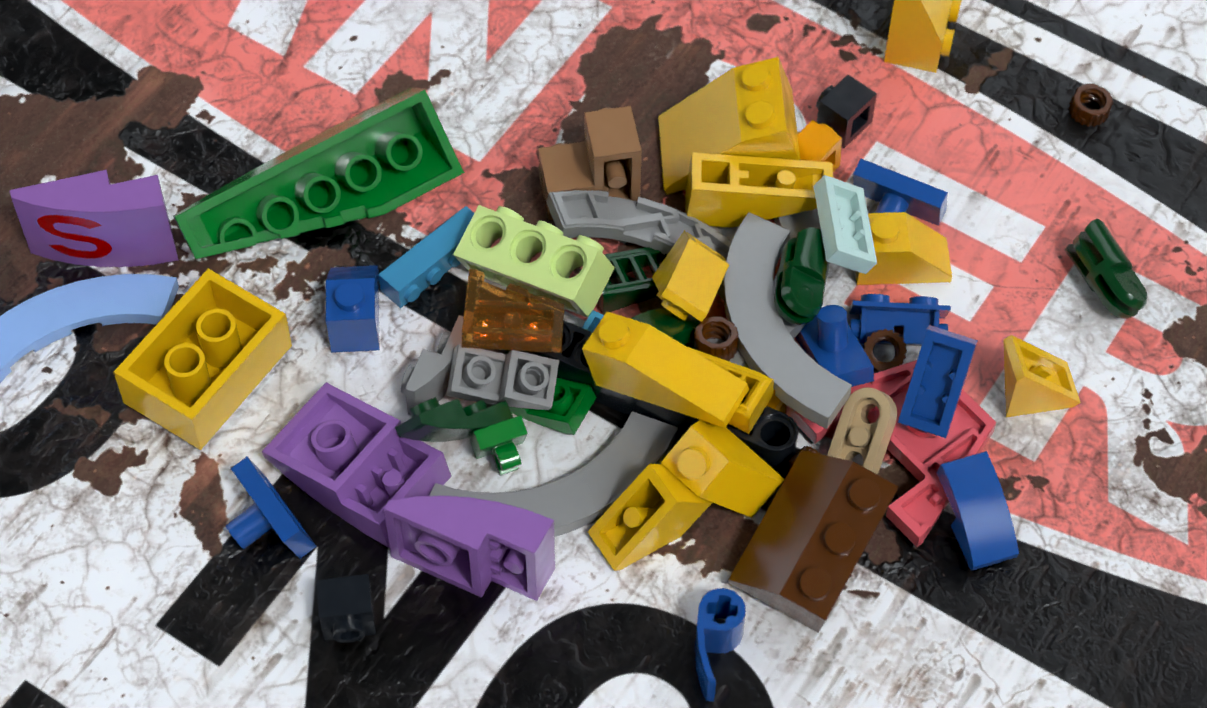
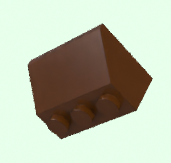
M801 450L728 579V583L819 633L899 486L853 461Z

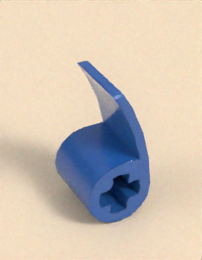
M716 588L707 592L702 597L698 608L695 641L696 670L705 700L712 702L715 699L716 680L706 652L727 653L734 650L740 644L743 637L746 615L745 603L742 597L735 591L726 588ZM717 618H723L726 622L720 624L716 620Z

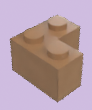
M631 106L603 108L598 111L585 112L584 142L558 143L550 147L538 148L539 177L548 220H553L546 203L549 192L598 190L609 192V197L637 201L638 197H640L642 150Z

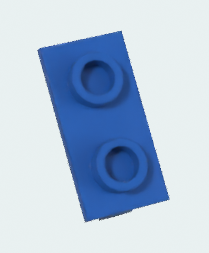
M864 294L861 295V301H853L849 308V314H859V319H850V328L859 343L864 344L867 337H870L877 330L887 329L894 332V327H903L904 343L909 346H922L929 325L948 331V324H939V318L945 319L951 311V306L938 305V299L934 297L917 296L909 298V303H892L888 295ZM884 340L881 341V342L876 343V344H890V345H892L890 342L884 341Z

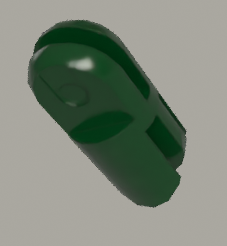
M1100 219L1092 220L1086 226L1085 231L1080 232L1073 240V244H1069L1064 250L1091 291L1096 293L1102 304L1113 315L1123 319L1134 317L1138 314V310L1143 309L1147 303L1146 289L1133 271L1131 262L1105 223Z
M809 227L800 230L797 237L789 240L782 250L774 303L779 315L787 322L796 325L812 321L823 306L828 262L826 261L822 233L818 228Z

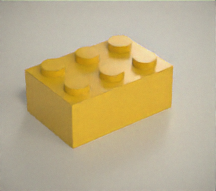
M208 268L114 371L123 403L201 450L291 348L292 342L286 313Z

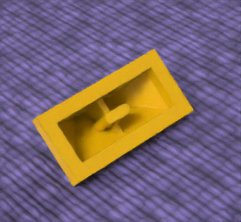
M1013 335L1003 339L1006 418L1073 408L1081 403L1066 361Z

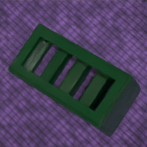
M650 247L604 254L615 268L597 302L603 315L607 311L613 312L657 297L656 294L659 290L652 278L647 279L642 268L649 266L654 275L660 266L658 262L663 261L667 254L664 255L661 251ZM633 271L637 281L630 282L626 273ZM616 277L619 284L612 285L610 279Z

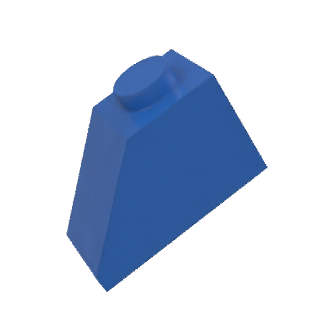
M378 265L330 268L326 279V325L331 353L380 350Z

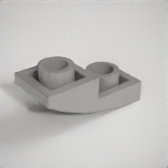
M459 315L452 332L445 331L443 333L437 353L423 349L416 365H409L401 383V393L406 394L408 415H411L409 412L410 408L435 397L439 402L447 394L454 348L458 344L479 348L477 320Z
M458 344L454 348L446 396L476 402L484 400L488 404H498L506 400L509 407L550 410L553 405L559 360L511 350L506 355Z

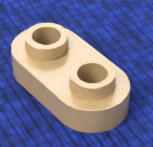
M861 388L853 392L844 404L827 456L852 461L857 454H861L863 457L862 466L878 475L897 420V408L893 399L888 394L874 388ZM873 407H878L879 418L876 422L870 424L867 418L868 413Z

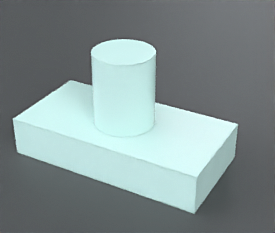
M824 175L813 187L826 261L867 274L877 264L864 190L861 187Z

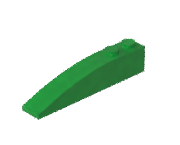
M409 88L251 170L173 215L194 258L199 259L254 246L265 241L300 235L299 233L343 225L346 222L381 216L463 174L464 171L426 90Z

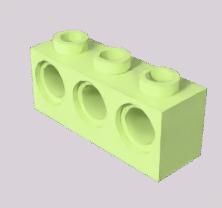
M478 205L453 254L474 275L587 318L592 310H594L615 268L602 253L604 247L595 240L582 235H578L576 240L563 236L564 233L559 228L544 221H538L536 226L524 222V218L521 215L503 206H499L497 211ZM502 237L496 246L491 247L495 240ZM542 252L537 260L530 263L531 258L535 254ZM583 266L579 274L569 278L576 268Z

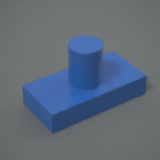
M860 158L853 173V185L863 188L865 197L879 202L875 213L906 212L935 225H940L947 209L948 192Z
M838 305L822 307L818 315L808 322L796 336L801 348L820 366L838 378L852 384V387L873 382L874 366L847 323V311Z
M931 325L928 326L898 423L943 438L947 437L978 340Z
M247 456L231 468L255 502L225 525L232 537L243 549L247 548L271 528L276 531L283 543L300 559L317 547L266 475Z

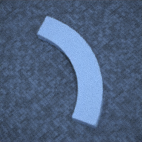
M153 274L101 276L51 289L8 310L0 316V383L12 372L10 367L31 350L37 352L47 345L71 335V330L94 323H101L102 326L123 323L157 325L172 307L179 288L177 277Z

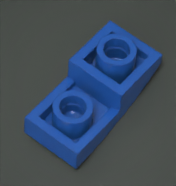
M987 451L941 464L936 474L956 516L951 527L970 570L973 571L1016 558L1019 555V549L1013 522L1001 484Z

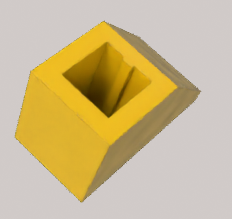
M684 230L652 276L659 290L656 295L663 300L661 305L684 321L691 315L702 322L710 310L729 263L724 256Z

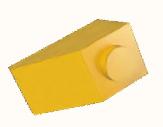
M906 212L868 213L877 264L867 274L855 271L857 285L946 283L952 281L946 237Z
M703 420L693 424L661 461V464L698 497L751 518L785 480L727 427L724 428Z
M648 464L588 530V534L613 570L619 571L680 538L712 502L698 497L663 464Z

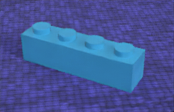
M465 206L379 273L381 292L401 309L408 302L415 301L428 286L439 282L442 276L452 267L459 266L461 263L453 254L474 212Z

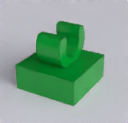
M519 415L474 431L470 443L476 459L492 454L497 471L501 476L519 469L518 466L522 463L515 446L524 442L528 432L522 416Z

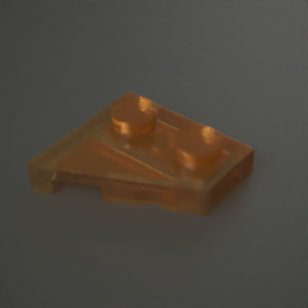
M469 269L462 326V348L562 353L565 304L545 296H535L527 289L512 283L504 290L484 282V272L477 269Z

